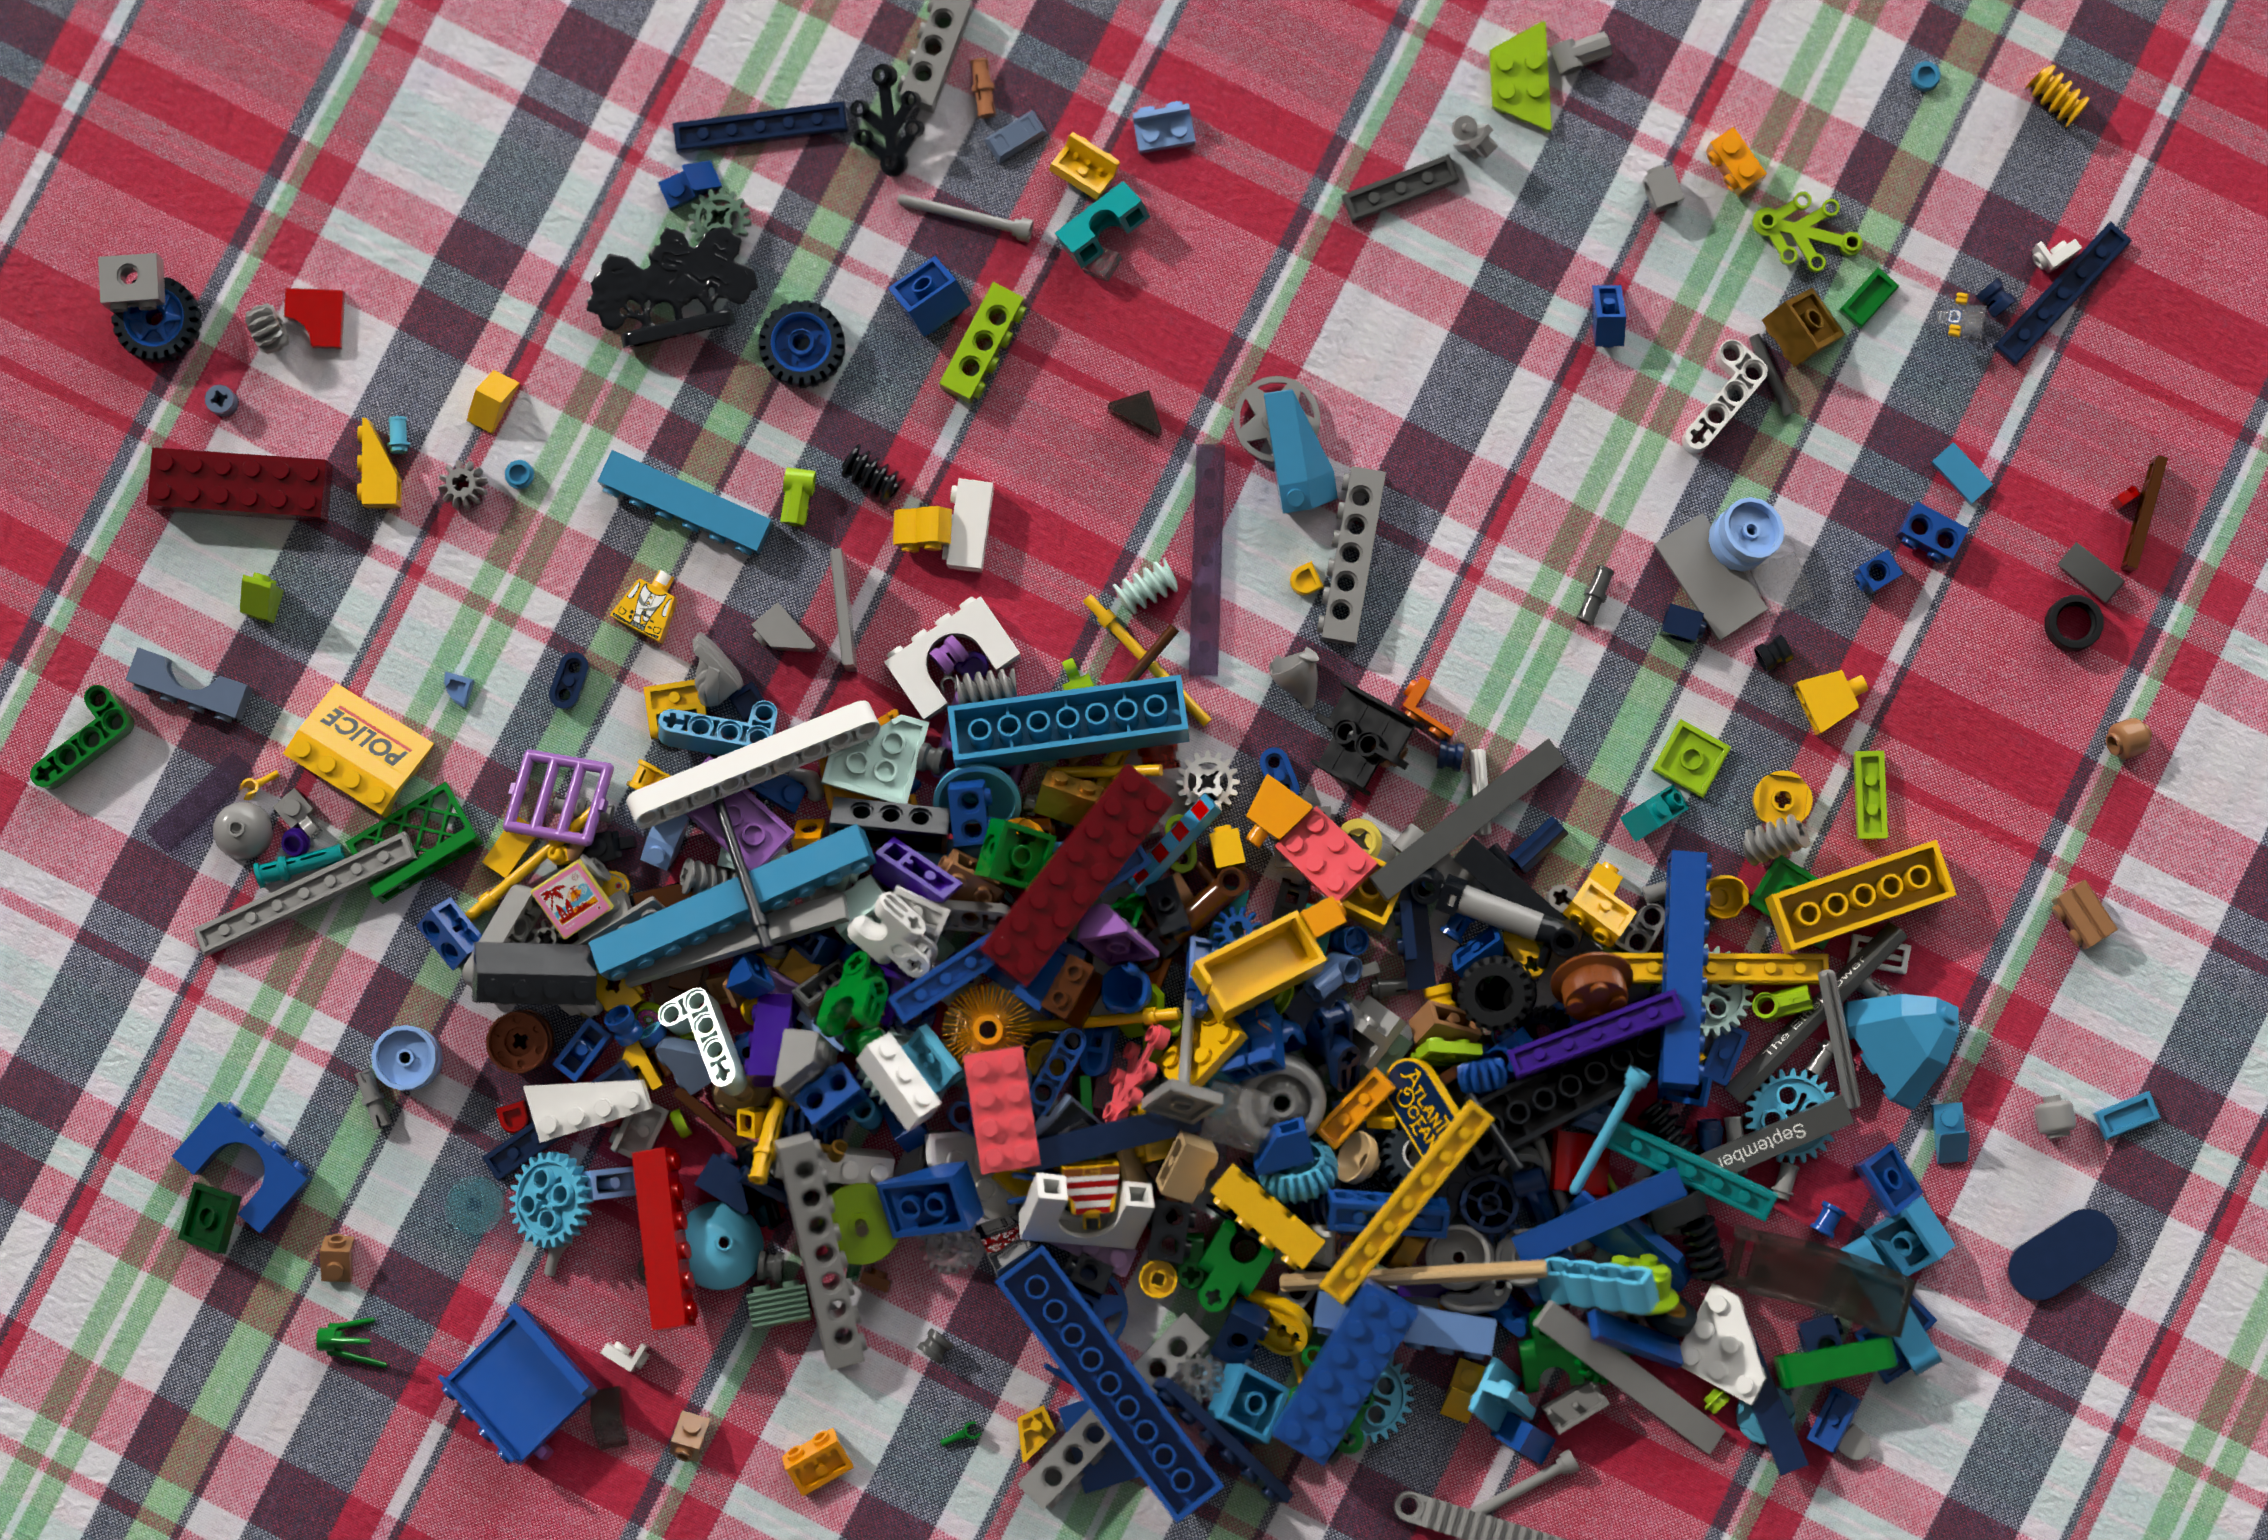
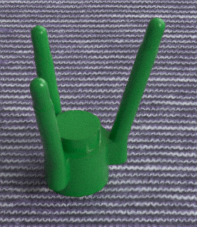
M1130 893L1125 899L1118 897L1116 902L1110 907L1114 911L1120 909L1121 917L1130 922L1132 928H1136L1140 922L1142 911L1147 909L1148 900L1144 896L1141 897L1138 893Z
M370 1317L342 1323H329L328 1328L319 1327L316 1335L318 1351H327V1356H339L373 1366L387 1367L385 1362L339 1350L343 1349L344 1344H371L370 1339L345 1337L344 1331L340 1330L374 1323L375 1318Z

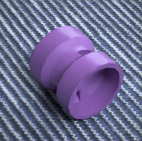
M951 634L944 640V644L940 648L935 647L929 652V656L946 675L954 670V666L958 662H964L969 657L965 648Z

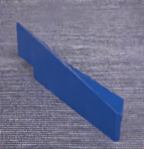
M1583 1190L1578 1195L1572 1197L1560 1216L1597 1200L1586 1190ZM1634 1218L1586 1239L1614 1256L1623 1255L1640 1258L1642 1254L1657 1256L1658 1262L1665 1264L1671 1270V1288L1676 1292H1681L1691 1279L1693 1272L1684 1266L1686 1262L1684 1254L1639 1218Z

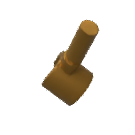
M840 1139L835 1140L832 1145L820 1143L822 1152L826 1153L829 1160L833 1163L840 1162L848 1148V1144Z

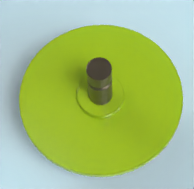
M871 1183L848 1184L831 1194L835 1206V1212L831 1213L833 1224L838 1223L842 1240L837 1241L839 1251L844 1250L849 1264L865 1265L874 1263L884 1258L893 1250L899 1238L892 1237L876 1185ZM819 1218V1226H820V1225L822 1224V1222H823V1219H822V1218Z

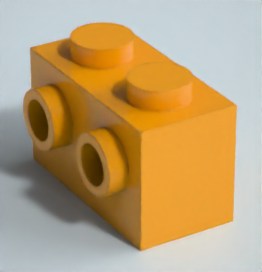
M1732 127L1711 141L1706 149L1709 162L1714 168H1718L1723 175L1724 183L1730 191L1735 192L1738 198L1760 184L1767 174L1735 127Z

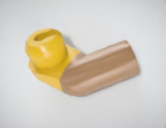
M576 844L560 847L552 846L548 850L547 856L556 865L573 863L580 858L585 846Z

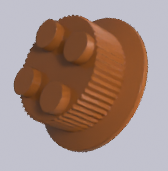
M1584 951L1579 956L1569 959L1557 968L1551 978V991L1553 996L1564 1004L1565 1010L1570 1017L1586 1022L1627 1006V991L1633 982V971L1630 964L1618 955L1606 952L1592 953Z

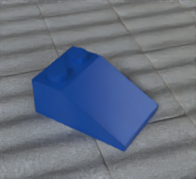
M968 1161L943 1163L880 1181L876 1184V1189L893 1238L968 1231L985 1215Z

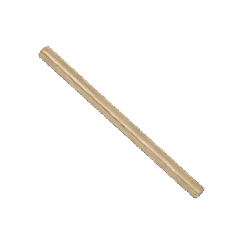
M1545 1260L1382 1268L1373 1269L1367 1277L1382 1286L1547 1277V1263ZM1330 1271L1281 1274V1291L1322 1290L1319 1284Z

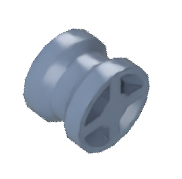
M214 385L209 388L205 395L206 406L217 416L229 417L238 408V397L227 386Z

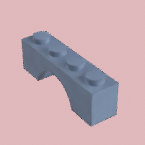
M138 647L126 677V681L134 684L133 690L147 695L150 694L151 690L161 693L159 699L173 704H177L178 699L188 703V709L204 714L205 709L216 712L214 718L231 723L233 718L242 721L253 688L246 684L219 676L212 684L205 688L196 690L186 689L176 680L172 670L171 659Z

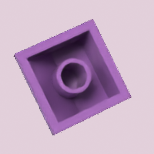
M1096 904L1090 907L1080 919L1077 941L1108 966L1159 957V951L1136 928H1132L1125 918L1121 917L1107 904Z

